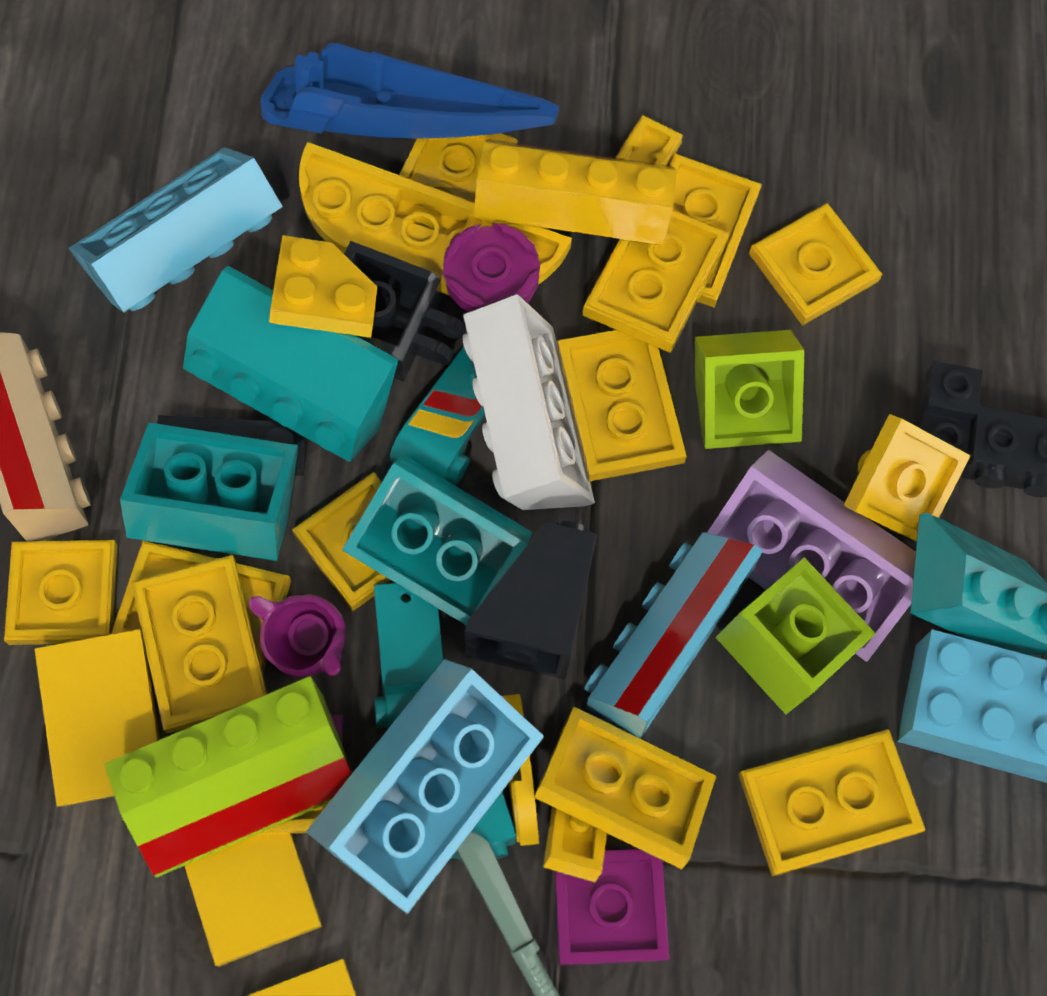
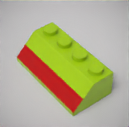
M311 676L104 764L120 814L151 873L156 878L328 804L353 774L323 694Z

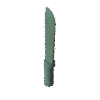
M470 832L456 851L511 949L514 960L535 996H560L536 953L540 947L528 929L489 843L477 833Z

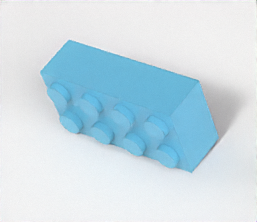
M932 629L915 648L897 742L1047 783V660Z

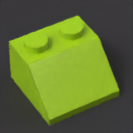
M791 330L695 337V387L705 449L802 442L804 349Z
M804 557L740 612L716 638L785 714H788L814 693L876 633Z

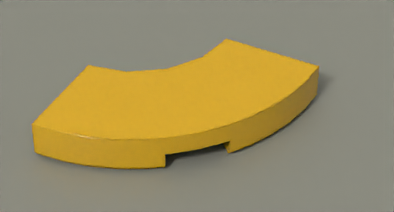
M520 694L502 696L524 717ZM529 756L509 781L517 843L520 842V846L539 844Z

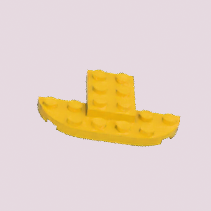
M505 134L417 139L400 175L307 142L300 161L299 185L306 214L318 234L326 242L333 243L343 254L350 241L432 271L441 279L442 293L448 294L443 279L444 254L453 238L468 227L480 224L481 228L493 226V223L506 224L523 232L535 245L540 263L538 284L547 279L560 266L571 248L572 241L570 237L542 227L474 217L476 181L483 142L486 139L517 143L518 139Z

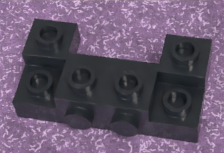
M934 361L926 373L918 428L970 455L960 478L974 480L975 484L985 488L1008 486L1024 489V493L1029 496L1047 497V418L979 406L983 370Z

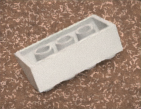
M518 294L464 314L467 333L463 334V344L468 357L474 362L477 377L473 379L472 385L478 402L484 407L487 423L483 424L482 431L488 448L494 452L497 469L493 470L492 476L500 497L522 510L581 507L594 504L591 484L588 482L557 352V342L553 326Z

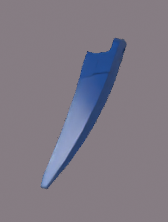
M339 43L327 44L322 50L319 60L318 54L315 52H309L307 57L298 55L295 59V66L286 67L277 72L261 97L262 119L269 124L320 134L323 131L386 138H457L498 134L553 125L559 112V106L543 98L402 61L373 51L370 54Z

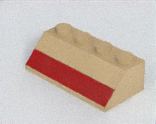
M0 332V505L3 514L27 542L46 541L88 526L83 508L91 506V501L81 477L73 479L69 464L76 462L75 453L67 434H58L54 421L61 419L62 415L51 390L44 392L40 378L46 377L48 374L40 352L37 348L29 351L20 334Z

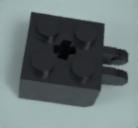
M350 241L344 255L377 286L371 338L357 337L399 359L394 379L402 382L405 381L416 355L442 365L450 364L454 355L451 347L426 336L428 330L443 336L445 335L448 338L461 339L466 329L465 324L458 320V318L438 310L442 302L441 279L432 271Z

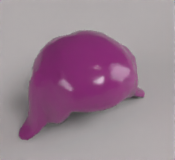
M312 594L293 595L280 602L270 601L260 596L252 597L249 600V608L262 620L259 632L261 649L266 658L280 671L299 678L314 676L322 671L331 676L339 673L341 667L339 662L341 661V652L345 643L346 624L342 614L331 602Z

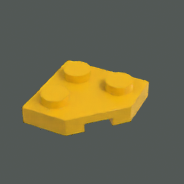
M283 235L269 323L371 338L377 286L333 243Z

